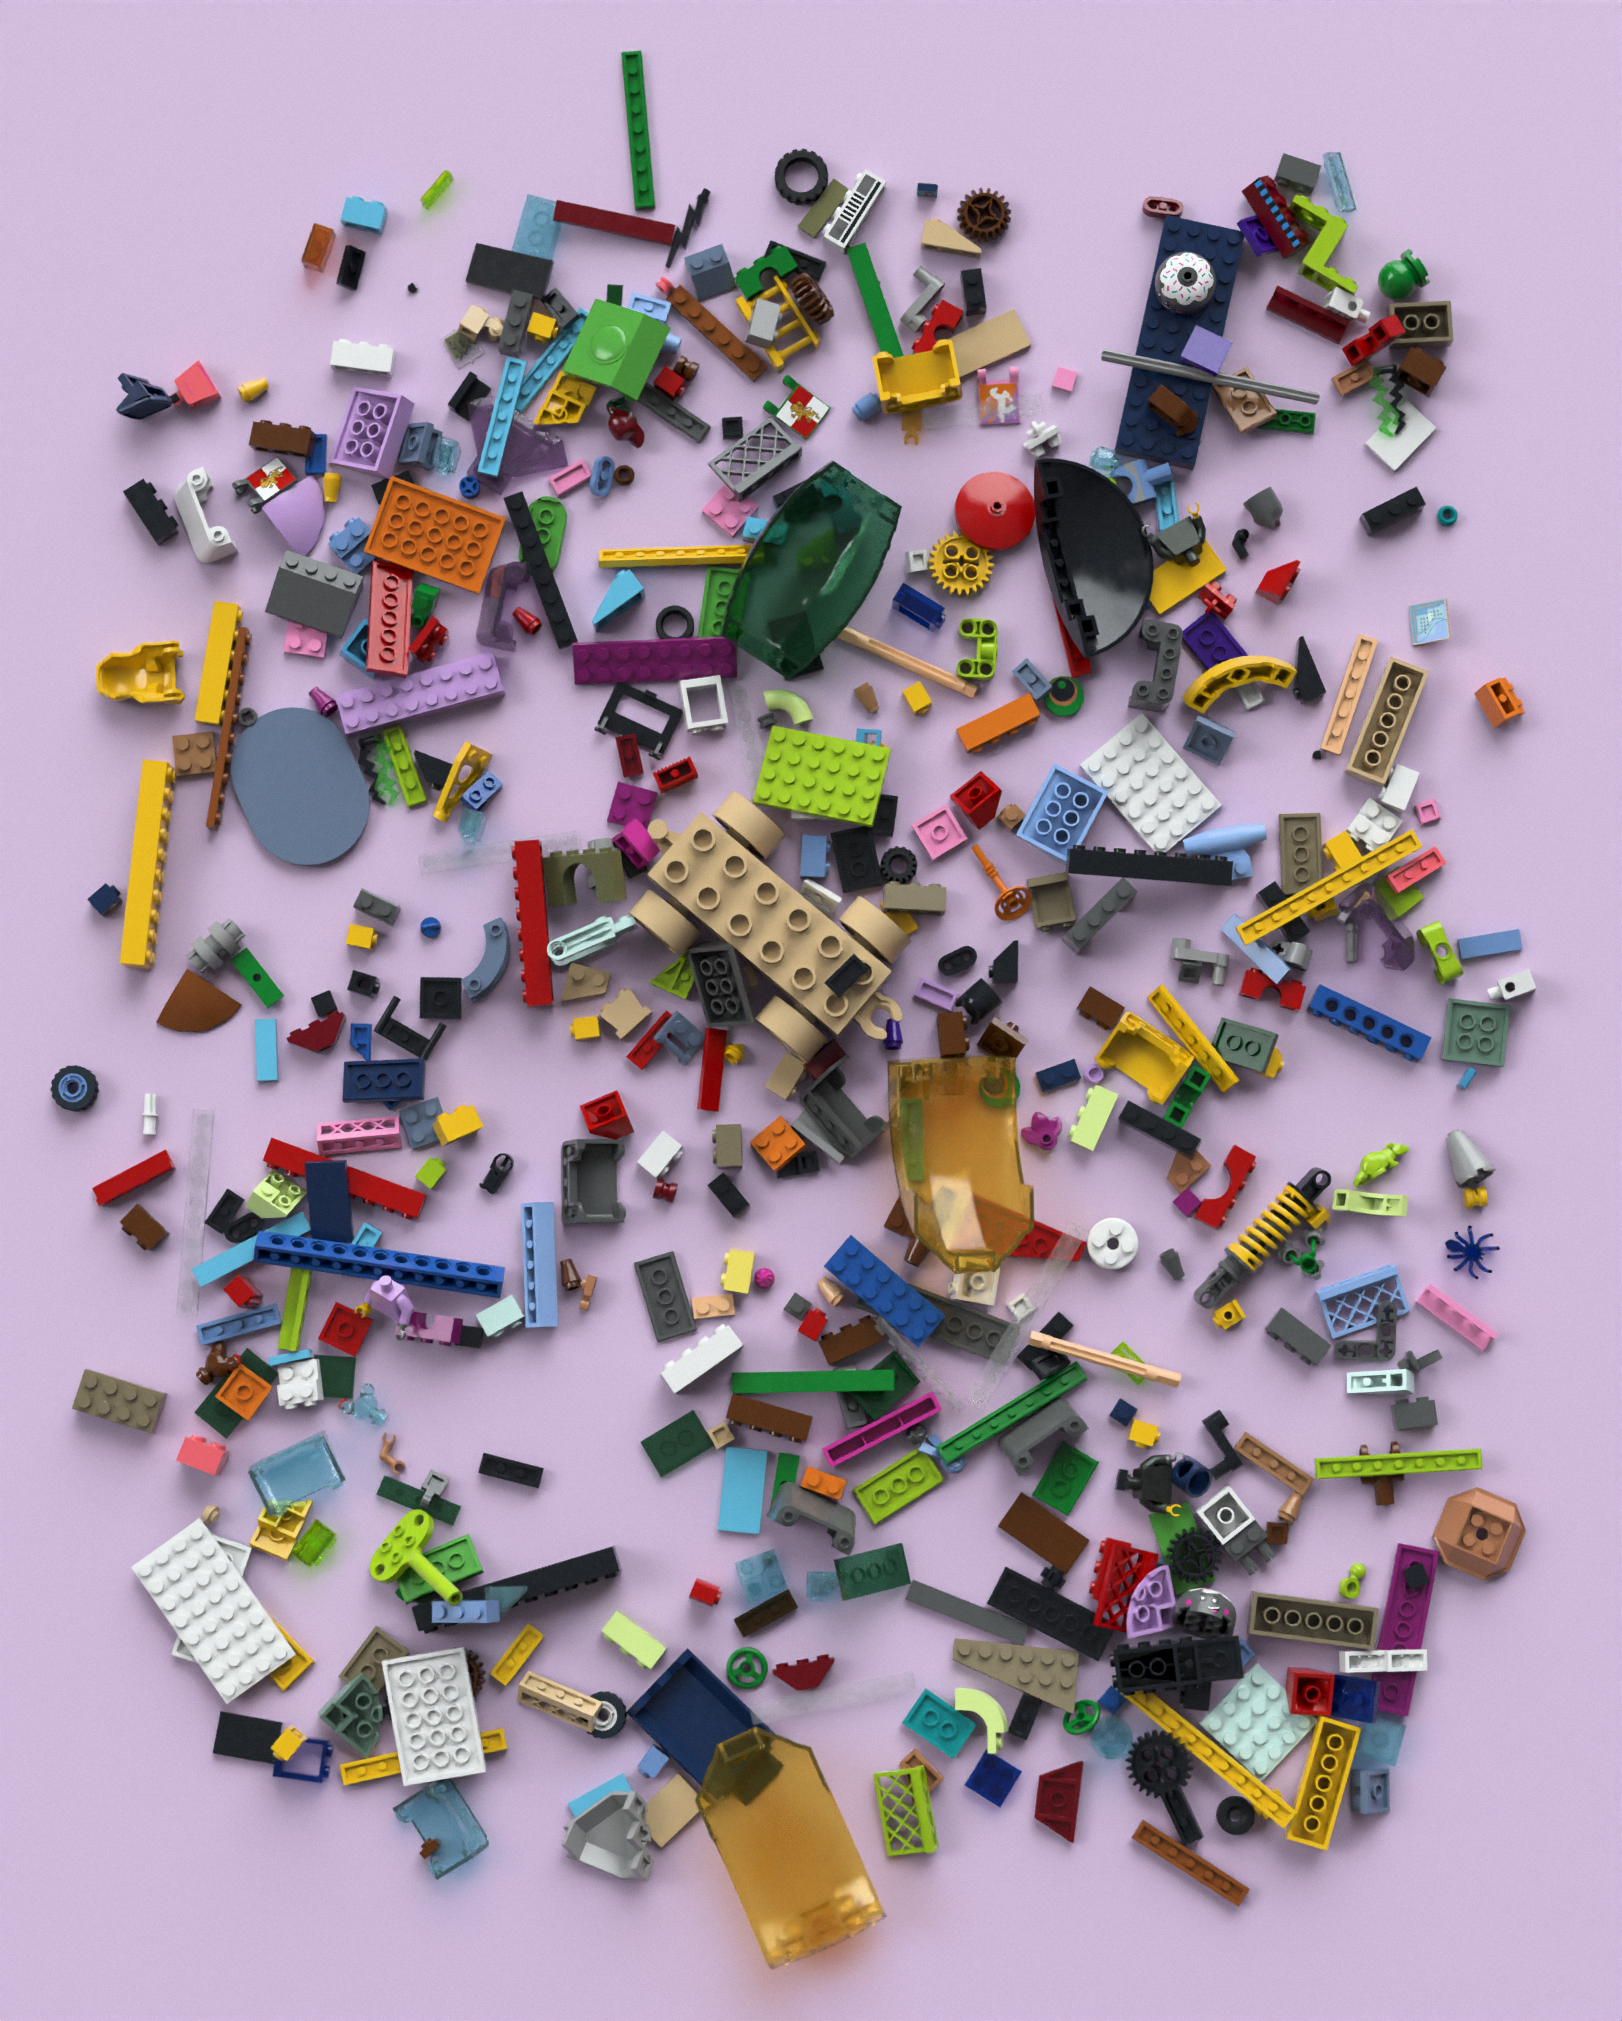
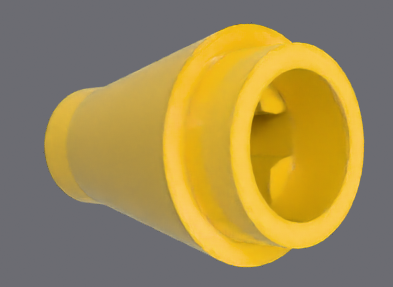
M265 378L242 383L237 390L245 403L247 401L251 402L265 390L269 389V385Z
M325 473L322 478L324 501L337 503V496L343 479H341V474Z

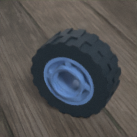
M69 1065L66 1068L60 1069L54 1075V1079L51 1082L52 1087H50L52 1097L57 1105L70 1111L87 1109L97 1099V1093H99V1084L96 1081V1076L90 1070L77 1065ZM74 1083H77L79 1085V1090L77 1093L73 1094L71 1092V1086Z

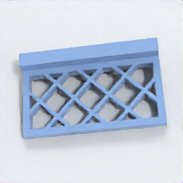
M1392 1263L1315 1290L1332 1339L1376 1324L1377 1318L1371 1316L1370 1313L1375 1304L1379 1305L1376 1301L1381 1291L1391 1295L1389 1299L1391 1302L1394 1297L1402 1301L1404 1308L1397 1310V1316L1410 1312L1396 1265ZM1394 1278L1396 1287L1393 1293L1383 1289L1386 1281ZM1371 1286L1378 1289L1373 1300L1364 1296L1366 1289ZM1354 1293L1359 1296L1354 1307L1344 1302L1348 1294ZM1362 1298L1372 1302L1367 1313L1357 1309ZM1331 1300L1339 1302L1335 1313L1327 1310L1325 1302ZM1342 1305L1352 1309L1347 1320L1338 1316ZM1386 1305L1383 1311L1385 1313V1319L1381 1318V1321L1388 1320V1314L1386 1313L1388 1310H1393L1389 1308V1305ZM1355 1311L1365 1315L1360 1324L1350 1322ZM1336 1318L1346 1322L1342 1330L1334 1332L1332 1325Z

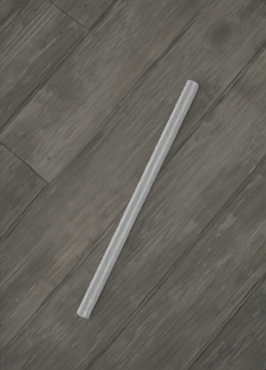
M1103 349L1101 354V360L1295 401L1316 405L1320 398L1319 393L1220 372L1215 377L1195 367Z

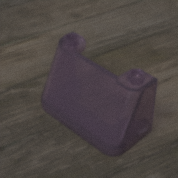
M510 562L493 567L489 571L476 632V638L482 646L515 652L517 642L513 640L512 625L506 621H501L506 591H517L520 584L529 583L530 570L527 563Z
M1363 883L1337 905L1343 913L1353 911L1364 919L1373 918L1388 940L1381 945L1384 949V957L1380 959V962L1385 968L1404 971L1414 962V936L1376 886L1370 883Z

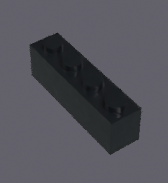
M1129 1100L1118 1118L1119 1122L1190 1160L1193 1159L1202 1143L1201 1139Z

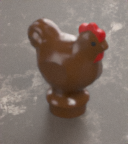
M215 1342L206 1358L205 1367H200L196 1376L203 1384L208 1385L214 1381L215 1376L225 1377L231 1370L238 1368L241 1363V1356L234 1354L232 1357H228L225 1344L223 1342Z

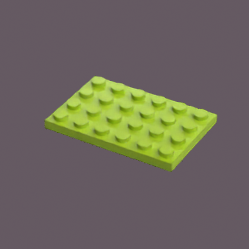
M772 725L753 803L873 828L892 750L891 748Z

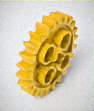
M953 531L952 537L946 533L944 536L945 541L939 538L938 544H934L932 547L935 551H930L929 556L932 558L928 559L927 563L933 566L929 567L928 572H934L931 579H938L936 586L942 584V591H945L947 588L950 589L949 595L956 591L959 597L961 592L964 591L965 596H968L969 590L976 594V587L982 590L984 587L983 583L987 584L989 581L986 576L991 577L993 573L988 570L994 567V564L989 563L993 556L987 555L990 551L970 543L962 534L958 536L956 531ZM951 549L955 551L956 556L951 557L947 555L946 550ZM966 552H974L976 558H969ZM958 561H962L963 567H960ZM951 569L954 571L955 575L948 576L945 573V570ZM972 571L975 577L969 578L965 572Z

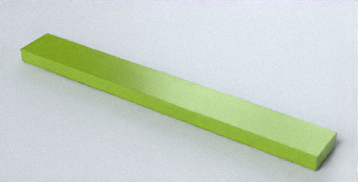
M1481 1448L1314 1458L1315 1479L1483 1469Z

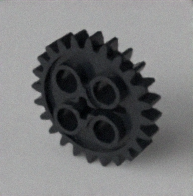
M1153 1730L1152 1736L1149 1732L1144 1733V1738L1142 1736L1137 1737L1139 1743L1133 1742L1131 1744L1134 1749H1130L1127 1752L1132 1757L1126 1759L1131 1765L1126 1770H1132V1774L1128 1777H1135L1136 1779L1133 1786L1141 1785L1139 1792L1146 1789V1796L1151 1795L1153 1792L1155 1799L1161 1793L1162 1798L1165 1799L1168 1793L1173 1797L1175 1790L1180 1793L1182 1791L1181 1786L1186 1787L1188 1785L1185 1779L1192 1778L1187 1772L1194 1769V1767L1188 1765V1763L1193 1761V1758L1187 1757L1191 1750H1184L1186 1742L1180 1745V1736L1173 1739V1732L1166 1736L1165 1730L1160 1731L1159 1735L1157 1730ZM1165 1747L1172 1751V1757L1165 1755ZM1145 1750H1148V1751L1151 1752V1754H1152V1759H1151V1760H1148V1759L1145 1758V1756H1144V1751H1145ZM1156 1762L1163 1763V1767L1157 1765ZM1168 1768L1175 1771V1778L1169 1777L1167 1773ZM1148 1771H1152L1155 1774V1781L1148 1778Z

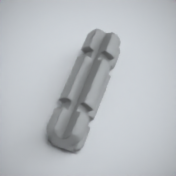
M1356 922L1346 923V931H1348V934H1346V951H1348L1346 953V962L1354 963L1358 961V953H1356L1358 951V934H1356L1358 924Z

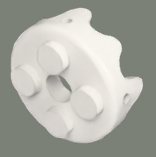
M1107 1218L1098 1222L1092 1227L1086 1239L1087 1250L1091 1260L1106 1270H1116L1127 1266L1135 1258L1139 1246L1138 1236L1134 1228L1126 1221L1118 1218ZM1109 1238H1116L1119 1245L1117 1249L1112 1250L1108 1248L1107 1241Z

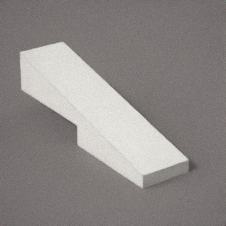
M1427 1649L1339 1651L1340 1672L1428 1671Z

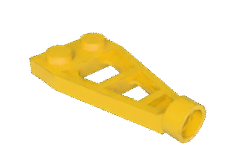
M465 741L454 760L435 807L436 809L432 814L434 817L447 823L450 818V812L460 801L461 795L475 783L488 766L493 756L491 753ZM464 765L472 767L466 779L459 781L458 777ZM454 785H458L457 791L449 798Z

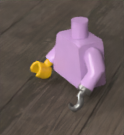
M382 1276L369 1287L363 1299L365 1301L364 1304L357 1306L355 1313L363 1311L361 1318L369 1315L372 1311L370 1304H372L373 1308L398 1322L402 1337L400 1338L396 1335V1339L403 1341L406 1338L405 1328H408L411 1315L415 1309L406 1289L391 1280L390 1276Z

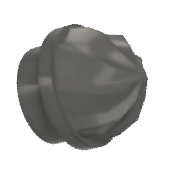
M917 1423L909 1427V1430L906 1431V1436L914 1445L924 1442L927 1436V1429L924 1425Z

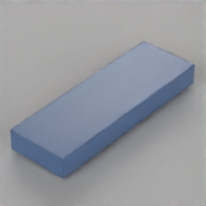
M1519 929L1457 940L1461 960L1523 949Z

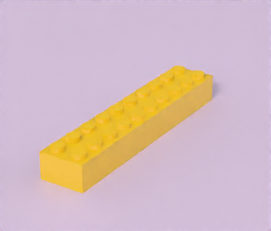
M142 761L120 964L128 968L151 970V965L155 964L156 959L153 947L158 941V933L155 932L156 924L160 922V912H157L158 904L162 903L160 884H163L165 879V872H162L163 864H166L167 852L164 849L165 843L168 844L169 842L167 823H171L172 817L169 805L173 803L174 791H171L172 783L176 781V771H173L174 768L164 761Z

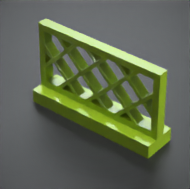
M919 1765L915 1768L874 1773L873 1777L888 1856L920 1852L934 1853L939 1848L925 1766ZM910 1774L911 1784L908 1788L898 1781L901 1775ZM880 1777H887L893 1781L888 1790L881 1785ZM895 1784L905 1791L900 1799L890 1792ZM907 1793L914 1797L915 1804L912 1808L902 1801ZM887 1795L897 1802L892 1811L884 1805V1799ZM898 1805L909 1811L904 1819L894 1813ZM910 1814L918 1818L919 1824L916 1828H913L906 1822ZM891 1816L901 1823L896 1831L888 1826L887 1821ZM902 1825L913 1832L908 1840L897 1833ZM914 1834L922 1839L923 1847H915L909 1842ZM894 1837L904 1843L901 1849H892L891 1841Z

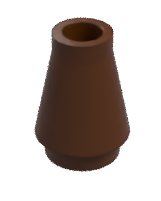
M572 1259L561 1261L562 1286L565 1288V1291L580 1288L582 1280Z

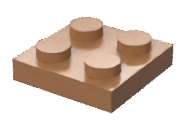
M213 731L172 736L177 777L215 773L217 757Z

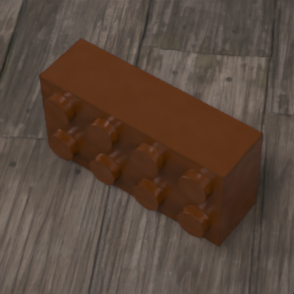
M732 1394L726 1418L730 1419V1424L741 1426L742 1423L750 1425L749 1429L761 1432L762 1428L770 1430L769 1435L781 1438L782 1434L790 1436V1441L801 1443L802 1440H807L813 1416Z

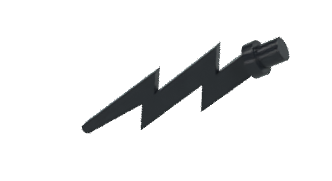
M704 188L702 193L698 194L695 211L689 203L682 233L677 226L666 262L667 268L671 267L680 242L686 250L693 221L695 220L698 227L700 226L704 207L708 203V197L711 193L708 189Z

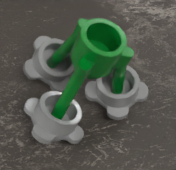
M1317 1228L1315 1230L1303 1231L1302 1235L1305 1237V1246L1311 1248L1310 1253H1305L1298 1259L1301 1254L1300 1250L1295 1249L1291 1242H1287L1284 1248L1277 1252V1258L1282 1259L1286 1266H1291L1293 1263L1300 1265L1301 1273L1305 1277L1310 1276L1315 1280L1320 1279V1272L1324 1267V1262L1315 1259V1249L1325 1244V1239L1322 1237L1323 1230Z

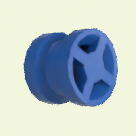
M466 476L461 479L459 489L462 496L467 499L476 498L480 493L478 480L472 476Z

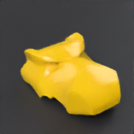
M179 641L143 642L135 647L133 651L110 653L96 665L97 692L118 703L128 698H133L141 703L165 702L169 704H182L185 699V693H181L180 689H176L175 658L183 657Z

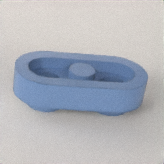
M608 456L598 457L594 462L589 484L590 491L594 496H606L610 491L615 464L612 458Z

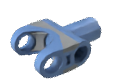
M1145 459L1132 461L1110 473L1112 479L1127 478L1132 481L1133 489L1127 497L1134 506L1156 499L1157 494L1154 486L1174 480L1169 462L1148 469Z

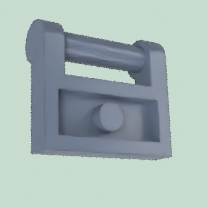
M675 1011L654 1036V1040L658 1044H663L672 1052L682 1065H686L690 1061L691 1056L701 1046L705 1035L678 1011ZM669 1032L687 1047L684 1052L667 1038Z

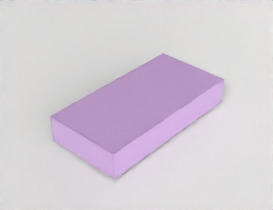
M921 977L913 997L951 1012L959 993Z

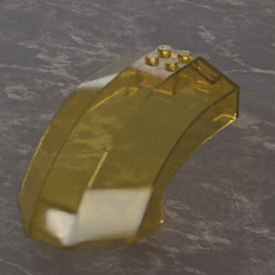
M1006 1055L947 1056L888 1060V1107L892 1156L902 1205L913 1234L954 1274L995 1272L1001 1266L1000 1264L1003 1260L1010 1256L1019 1246L1020 1241L1034 1229V1188L1032 1185L1024 1183L1018 1142L1015 1057Z
M754 1727L717 1744L714 1751L715 1754L711 1764L708 1766L695 1802L710 1838L715 1843L770 1969L772 1970L812 1956L855 1936L886 1918L887 1915L812 1748L777 1734L764 1731L758 1727Z

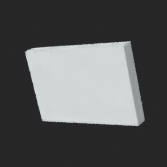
M1408 400L1399 408L1400 411L1406 414L1401 419L1406 424L1396 435L1394 434L1397 426H1399L1397 422L1399 414L1395 412L1365 443V446L1393 472L1437 428Z

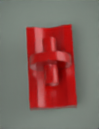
M1216 581L1211 584L1207 583L1197 597L1208 607L1205 610L1207 615L1213 611L1225 620L1236 607L1237 598L1232 594H1228L1226 597L1221 594V585Z

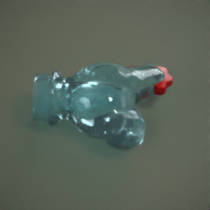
M369 1383L361 1387L360 1397L355 1402L348 1401L346 1398L339 1401L338 1408L341 1409V1413L346 1412L348 1415L351 1414L359 1420L371 1418L372 1425L374 1424L377 1427L388 1417L385 1409L378 1410V1402L374 1396L375 1389Z

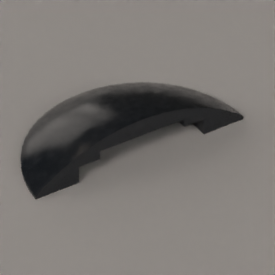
M1052 458L1037 459L1034 466V508L1044 570L1062 621L1084 658H1088L1105 652L1120 643L1129 635L1141 619L1147 607L1153 584L1154 566L1151 544L1148 541L1149 537L1143 536L1141 532L1144 523L1136 508L1121 489L1107 477L1086 465L1074 461Z

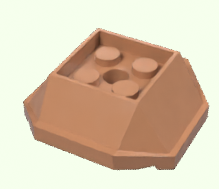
M1475 1487L1448 1497L1432 1537L1440 1551L1439 1553L1444 1564L1485 1581L1511 1569L1526 1529L1516 1503ZM1479 1528H1483L1486 1532V1536L1482 1540H1479L1476 1536Z

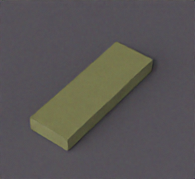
M833 179L799 223L798 228L815 239L843 202L844 196L849 189Z

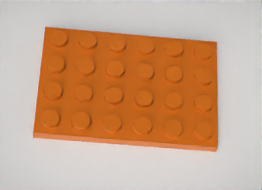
M391 476L363 553L479 595L506 518Z

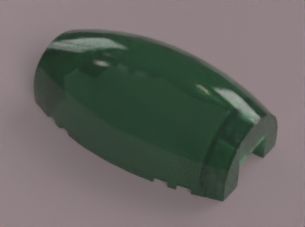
M831 460L812 474L784 501L757 536L733 583L725 606L719 635L790 680L799 671L807 667L815 657L820 655L838 637L862 606L884 565L883 562L887 552L890 550L894 532H896L902 506L852 475L850 471L835 461Z

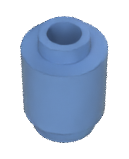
M871 392L854 403L855 406L851 408L860 421L863 419L867 420L882 409L880 397L876 393L873 395Z

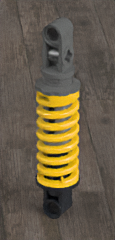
M1314 1167L1296 1185L1288 1182L1283 1188L1281 1195L1275 1197L1276 1203L1268 1204L1269 1212L1266 1210L1261 1211V1219L1256 1218L1253 1220L1254 1228L1248 1226L1245 1228L1246 1235L1241 1234L1238 1236L1239 1244L1234 1242L1224 1249L1227 1257L1224 1261L1218 1263L1219 1267L1195 1290V1302L1206 1309L1213 1308L1236 1283L1239 1284L1242 1281L1241 1278L1245 1274L1253 1277L1258 1268L1255 1264L1258 1266L1263 1265L1260 1258L1262 1256L1267 1259L1270 1258L1271 1254L1268 1252V1249L1277 1250L1278 1246L1275 1242L1277 1240L1282 1243L1286 1241V1238L1283 1236L1285 1231L1290 1235L1293 1233V1229L1288 1224L1292 1222L1297 1227L1301 1225V1222L1295 1216L1300 1214L1306 1219L1308 1213L1316 1211L1317 1207L1313 1201L1330 1185L1331 1175L1321 1168ZM1322 1173V1180L1317 1183L1316 1177ZM1209 1293L1208 1300L1203 1302V1295Z

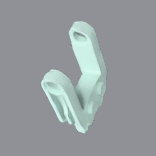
M628 915L617 919L618 923L616 924L613 923L611 917L603 916L596 919L592 924L552 940L547 946V953L556 966L563 967L616 944L618 937L638 929V926L633 916L630 918ZM563 950L560 956H555L557 951Z

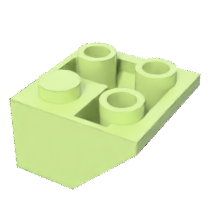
M273 1169L252 1192L245 1207L261 1218L286 1217L303 1199L307 1191Z

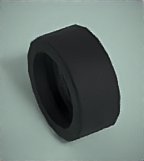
M678 605L664 608L656 619V632L659 638H691L694 632V620L691 613L686 608ZM671 614H679L687 622L686 631L679 637L668 636L663 629L664 620Z

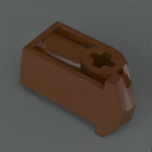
M1160 384L1148 399L1146 406L1178 430L1175 434L1177 437L1192 433L1197 427L1198 412L1196 410L1192 412V409L1184 401Z

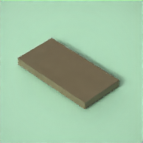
M1320 813L1279 814L1281 890L1285 896H1293L1323 879Z

